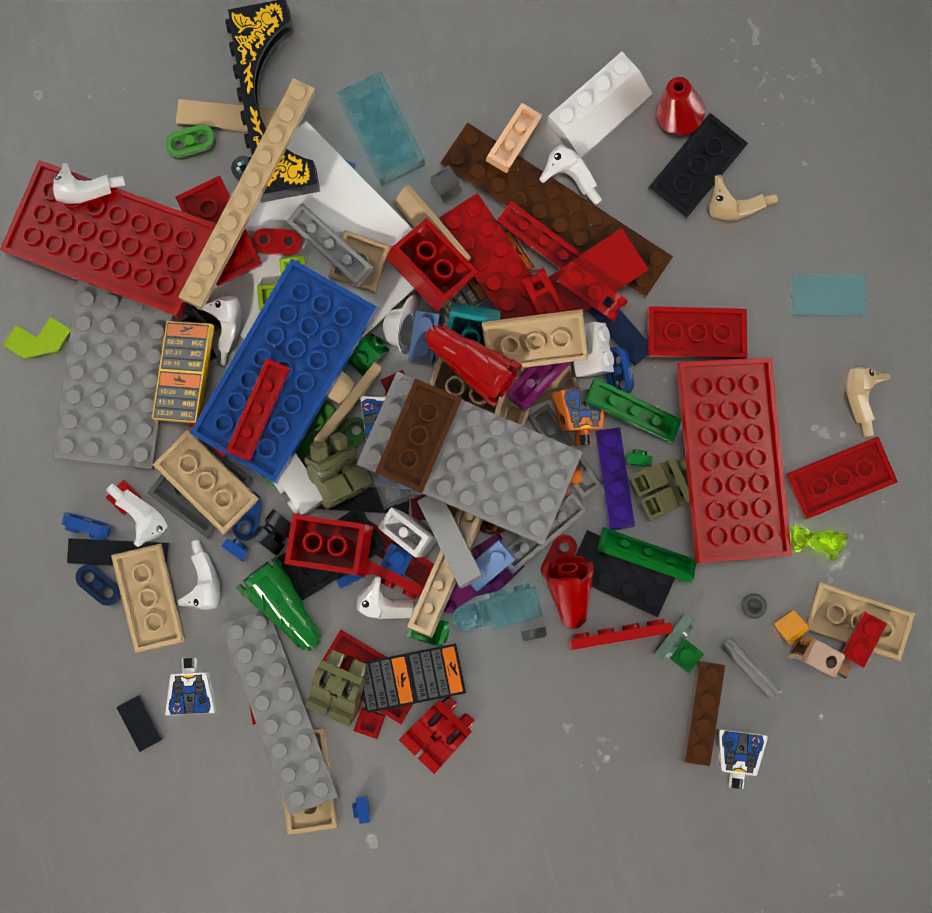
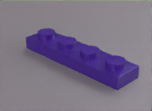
M620 427L596 430L595 436L609 529L635 526Z

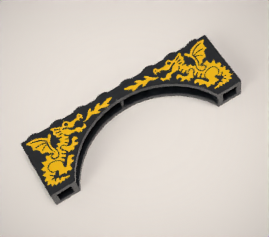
M275 0L228 9L229 19H225L228 34L232 33L233 39L232 42H229L232 57H236L237 63L233 65L234 76L236 80L239 79L240 87L237 88V96L239 102H243L244 110L240 111L243 126L247 125L248 133L244 134L247 149L251 148L252 156L267 129L262 121L258 104V86L262 69L276 45L293 31L290 10L286 0ZM286 149L261 197L262 203L321 192L314 161L303 158Z

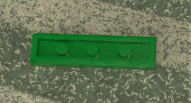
M597 378L593 379L584 402L669 443L674 441L682 419Z
M605 527L602 528L597 551L689 583L694 579L695 559Z

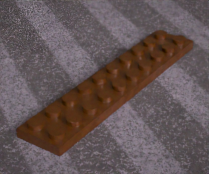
M467 122L440 162V165L443 167L450 166L457 176L504 207H507L513 201L582 254L622 228L649 269L625 286L643 298L647 297L673 258L672 255L554 178L550 177L542 183L539 178L543 171L519 155L507 173L488 163L486 158L497 141Z

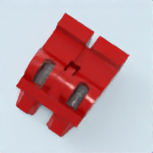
M447 697L442 701L438 700L399 739L414 756L421 749L424 751L418 757V760L433 774L440 769L472 732L470 729L475 722L469 714L464 713L458 718L452 712L457 707V703L451 697Z

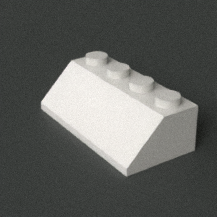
M620 52L548 116L547 124L570 149L582 158L648 100L653 93L639 69L623 52Z

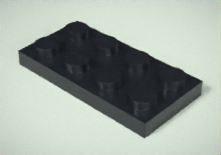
M587 530L575 556L585 557L587 563H590V561L593 563L592 588L658 617L675 578L597 551L600 535Z

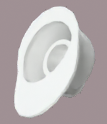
M411 295L407 299L403 308L391 310L384 318V341L398 346L402 354H407L410 350L415 312L418 309V299L415 295Z

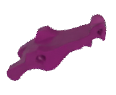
M495 534L471 549L474 558L476 559L497 540H502L501 535ZM523 565L513 575L505 568L479 591H476L471 584L461 589L456 582L443 612L451 614L476 596L498 592L525 566Z

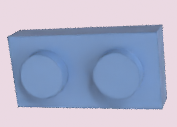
M416 310L408 356L409 360L434 363L435 352L428 347V339L425 338V334L432 325L437 327L440 324L442 314Z
M500 539L475 559L484 576L471 583L476 591H479L516 559Z

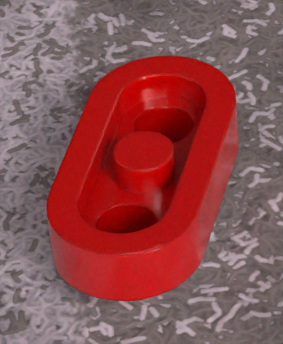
M262 228L254 233L252 244L256 251L261 254L293 256L301 250L302 239L294 230ZM266 236L269 238V241L263 245L260 243V239ZM287 238L293 239V244L291 246L285 245V240Z
M564 534L555 538L541 565L542 576L543 568L548 562L552 565L557 563V558L575 555L577 543L573 537ZM563 542L569 544V550L566 552L560 549V544Z

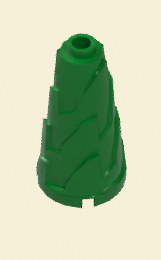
M275 556L271 558V561L274 563L273 566L267 561L243 580L246 585L245 588L241 583L236 588L242 596H245L268 619L277 625L298 648L302 650L307 648L308 651H311L321 643L318 639L321 636L320 630L293 588L290 578L282 568L283 564Z

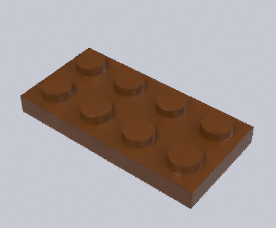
M415 378L375 473L422 493L462 398Z

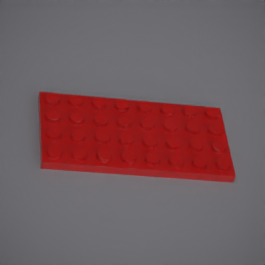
M39 160L0 250L179 318L186 303L180 300L179 295L216 224L116 187L110 188L111 194L82 203L67 204L56 201L53 193V183L62 168ZM71 172V174H72L77 180H81V181H90V180H93V179H91V178H88V177L82 176V175H80V174Z
M772 358L676 363L696 563L792 556Z

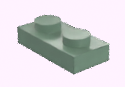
M686 613L682 614L672 627L673 633H668L653 654L662 660L665 656L669 659L678 648L675 645L680 637L685 638L692 630L693 626L690 624L694 619Z

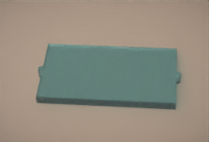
M866 275L792 276L793 293L790 297L793 298V316L867 315L866 298L869 294L866 293Z

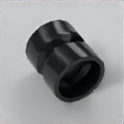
M272 509L265 518V526H259L251 537L278 556L285 547L284 540L289 538L291 522Z

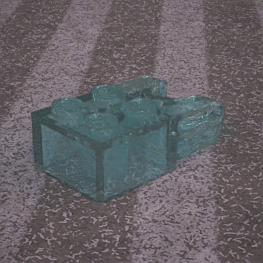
M529 583L513 587L514 592L505 594L504 590L489 593V599L458 607L453 614L454 625L462 631L491 624L493 629L542 617L543 613L536 587H530Z

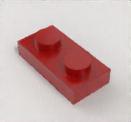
M864 611L842 651L845 659L864 668L887 623Z

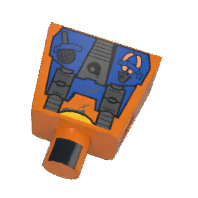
M589 389L561 390L552 393L560 429L562 432H575L576 446L591 445L590 431L602 429L604 411L584 402Z

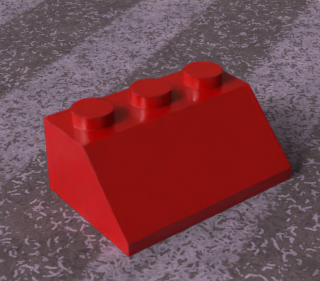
M428 218L393 245L386 257V260L436 312L449 303L479 272Z

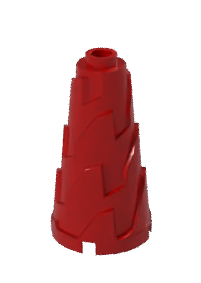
M439 324L437 327L432 325L425 334V338L428 339V347L447 362L453 371L461 376L474 391L485 398V401L492 406L498 403L495 399L497 395L503 398L519 374L517 369L522 368V365L514 359H509L495 350L468 339L445 325Z

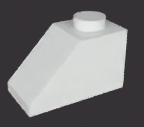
M393 507L390 508L378 527L415 558L428 556L437 542L431 528L426 524Z

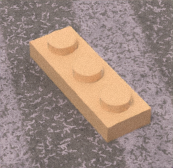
M521 103L488 154L486 161L507 173L543 115Z

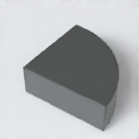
M546 627L521 631L522 640L528 641L546 637Z

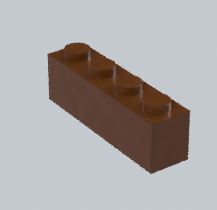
M698 661L696 664L681 760L683 762L710 766L725 665Z

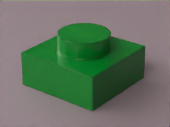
M633 449L632 453L628 452L626 454L625 462L626 465L648 468L652 466L653 456H648L647 451Z
M683 638L669 659L689 674L704 653Z

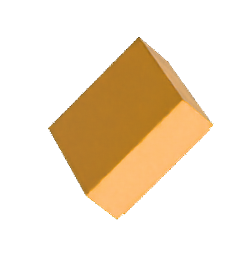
M795 610L774 623L777 631L789 644L810 631L808 625Z

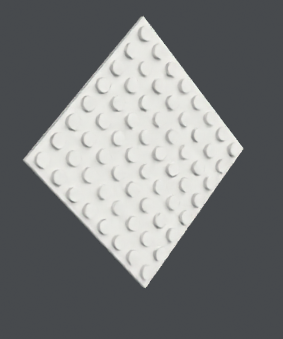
M307 121L296 130L287 149L294 154L314 161L321 192L263 203L260 199L246 226V231L251 241L254 233L262 228L296 231L286 221L303 203L341 238L344 230L393 246L413 230ZM300 235L302 248L296 255H267L257 252L263 266L219 287L215 285L207 301L225 295L238 297L242 312L239 335L245 339L260 313L257 285L278 282L281 277L279 258L304 255L306 267L378 307L376 314L360 339L361 341L414 288L388 261L376 294L331 279L328 275L332 263ZM266 236L260 239V243L263 245L269 241V238ZM287 238L285 240L286 246H291L293 244L292 238Z

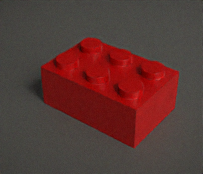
M292 514L284 564L365 577L373 527L360 523Z

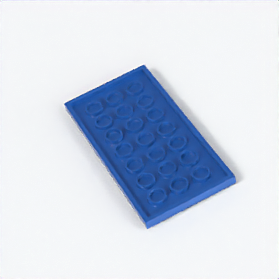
M291 258L190 434L277 484L376 314L378 307ZM268 358L291 368L251 462L226 452V449L264 362Z

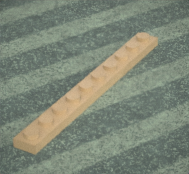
M294 78L292 79L179 295L180 300L203 310L317 92L314 87Z
M506 399L499 416L524 426L531 409L528 408L523 412L512 401ZM458 509L455 520L471 549L483 520ZM441 550L407 626L409 629L431 638L457 582Z

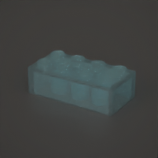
M382 71L337 92L338 100L381 186L425 166V158Z

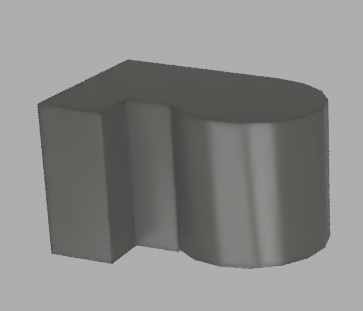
M450 166L431 176V184L444 203L462 192V188L459 185L460 182Z

